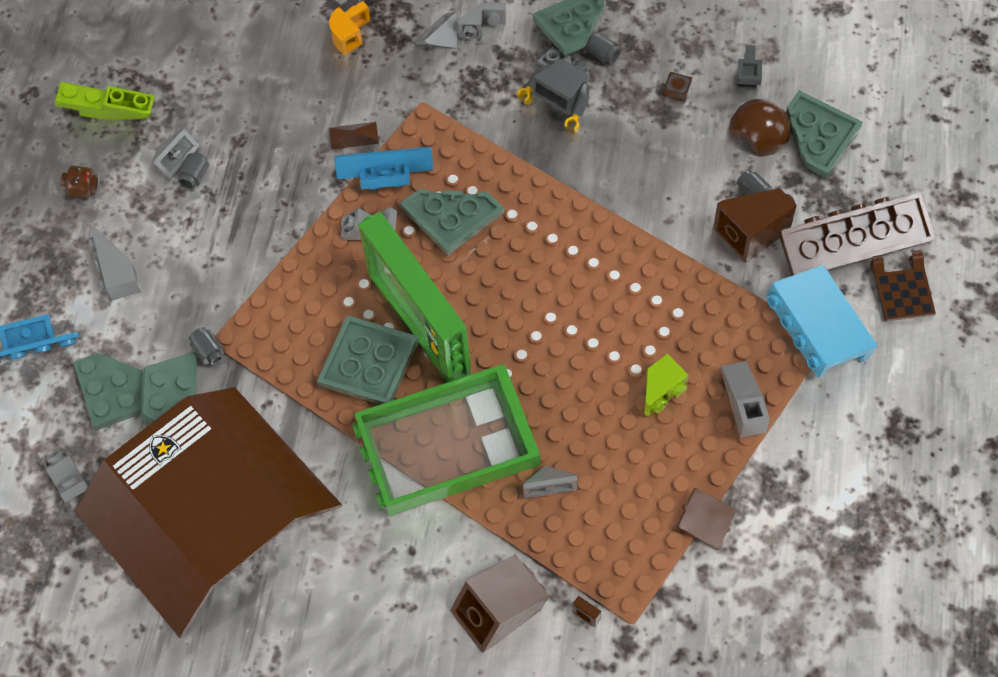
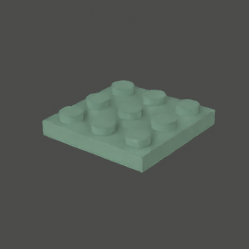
M347 315L317 383L319 386L379 405L393 401L419 343V338L409 333Z

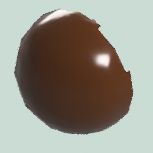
M765 98L745 102L739 106L730 119L729 132L736 138H744L749 143L751 151L759 157L776 154L785 147L790 137L791 123L786 111L779 104Z

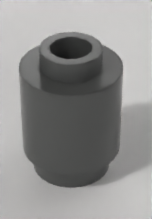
M600 32L591 34L586 44V51L605 64L615 63L621 53L618 43Z
M198 152L189 153L177 174L178 183L187 189H195L196 186H199L209 167L207 158Z
M751 170L745 171L736 183L744 195L773 190V187L757 172H752Z
M200 327L190 334V346L205 365H215L223 359L225 348L211 330H207L206 327Z

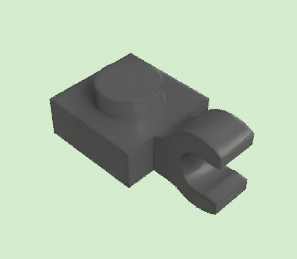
M746 45L744 59H738L737 84L761 85L762 60H755L756 45Z

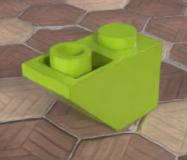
M668 354L648 368L644 414L647 417L654 412H661L671 398L674 396L678 398L687 390L689 375Z

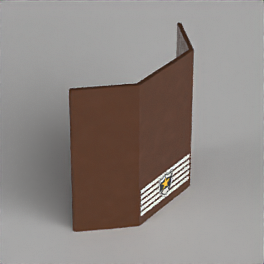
M233 387L186 396L105 458L75 512L179 638H181L217 584L295 521L342 507V504L245 397Z

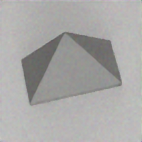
M457 12L444 14L414 41L417 46L456 48L459 19Z
M181 129L157 147L152 163L167 179H171L181 168L187 155L194 153L200 145L185 129Z
M545 465L523 483L524 499L576 491L578 487L577 475Z

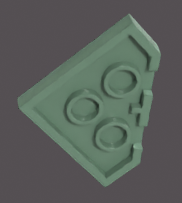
M564 0L533 13V21L565 56L586 46L605 5L604 0Z
M800 90L786 110L805 168L827 178L860 130L863 122Z
M418 189L400 203L401 209L447 255H450L505 213L504 207L488 192L464 194L463 191L443 190V193L429 192V189Z
M99 353L73 362L95 430L141 414L143 370Z

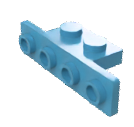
M431 147L336 155L334 157L337 178L360 177L361 189L376 190L380 187L410 185V172L434 169Z
M50 314L0 326V338L4 350L0 351V358L10 356L11 360L25 357L26 351L34 349L36 353L51 350L50 345L60 343L61 347L76 344L77 338L82 337L81 332L56 337Z

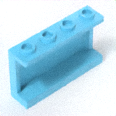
M824 265L772 283L766 295L768 305L774 309L781 325L787 329L792 337L795 347L801 351L807 360L808 367L814 371L818 378L824 376L829 368L855 358L863 362L871 357L878 345Z

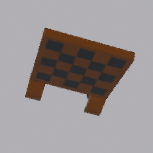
M921 250L912 252V255L909 257L912 269L885 272L883 256L877 255L872 257L870 268L875 278L885 322L934 316L936 314L924 267V256Z

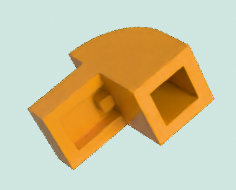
M364 1L350 7L346 12H343L338 7L330 16L329 26L332 41L344 56L363 44L359 28L371 21L369 8Z

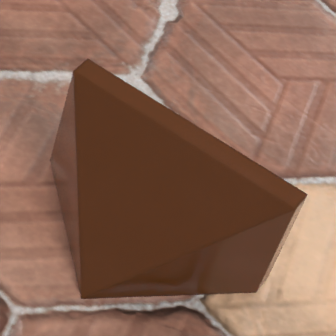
M376 122L329 127L332 150L379 144Z

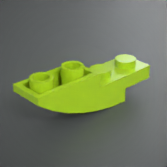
M60 82L55 106L79 110L80 116L134 120L150 117L155 95L107 86V90Z

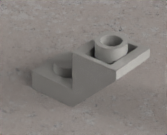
M482 2L458 19L459 38L482 39L483 24L506 25V3Z
M389 207L381 211V213L395 230L397 211ZM357 208L343 216L341 221V238L344 240H361L358 224L371 214Z
M66 449L62 452L60 450L55 451L47 456L43 465L65 503L87 490L88 486Z

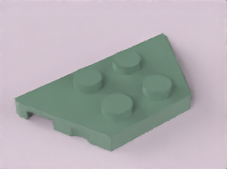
M195 352L144 368L142 375L141 419L151 424L186 396L196 395L197 354Z

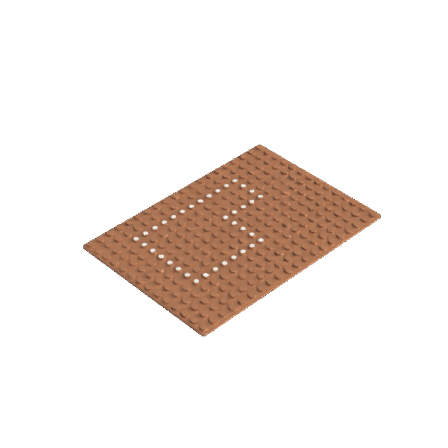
M420 103L378 151L431 147L434 169L410 172V185L380 187L376 190L361 189L360 177L353 178L215 336L225 348V355L364 446L362 438L357 439L352 424L357 423L354 413L379 404L319 386L317 380L347 315L410 334L369 277L362 241L344 240L341 238V221L343 216L357 208L371 215H375L389 207L396 210L395 232L467 327L471 375L505 364L540 453V466L442 499L628 624L633 625L638 621L695 539V537L676 528L684 512L683 506L688 503L693 489L697 488L719 501L722 500L811 372V369L808 367L807 360L801 351L795 347L787 329L783 328L779 317L774 309L768 305L767 301L430 105ZM418 189H429V192L443 193V190L463 191L464 194L488 192L504 207L505 213L450 255H447L401 209L400 203ZM419 345L416 347L394 400L446 383ZM668 354L689 375L687 390L680 397L676 398L674 396L671 398L661 412H654L647 417L644 414L647 371L649 367ZM746 361L763 395L770 421L766 433L740 438L720 366ZM465 398L371 429V433L381 459L423 487L428 488L492 466L481 438L509 429L505 416L504 418L477 426ZM545 465L575 474L578 479L576 491L524 499L523 483Z

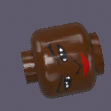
M73 165L69 167L67 173H62L61 187H65V192L68 196L87 199L92 194H96L98 175L94 174L92 168Z

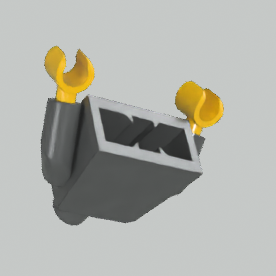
M559 59L553 64L540 66L527 82V88L518 90L517 97L519 100H522L527 95L524 99V104L530 105L534 100L532 95L534 94L567 115L572 112V117L567 118L565 121V127L568 130L570 123L575 122L574 133H577L580 130L578 119L580 116H583L589 101L590 87L587 84L588 75L585 73L587 72V66L580 60L572 65L563 59Z

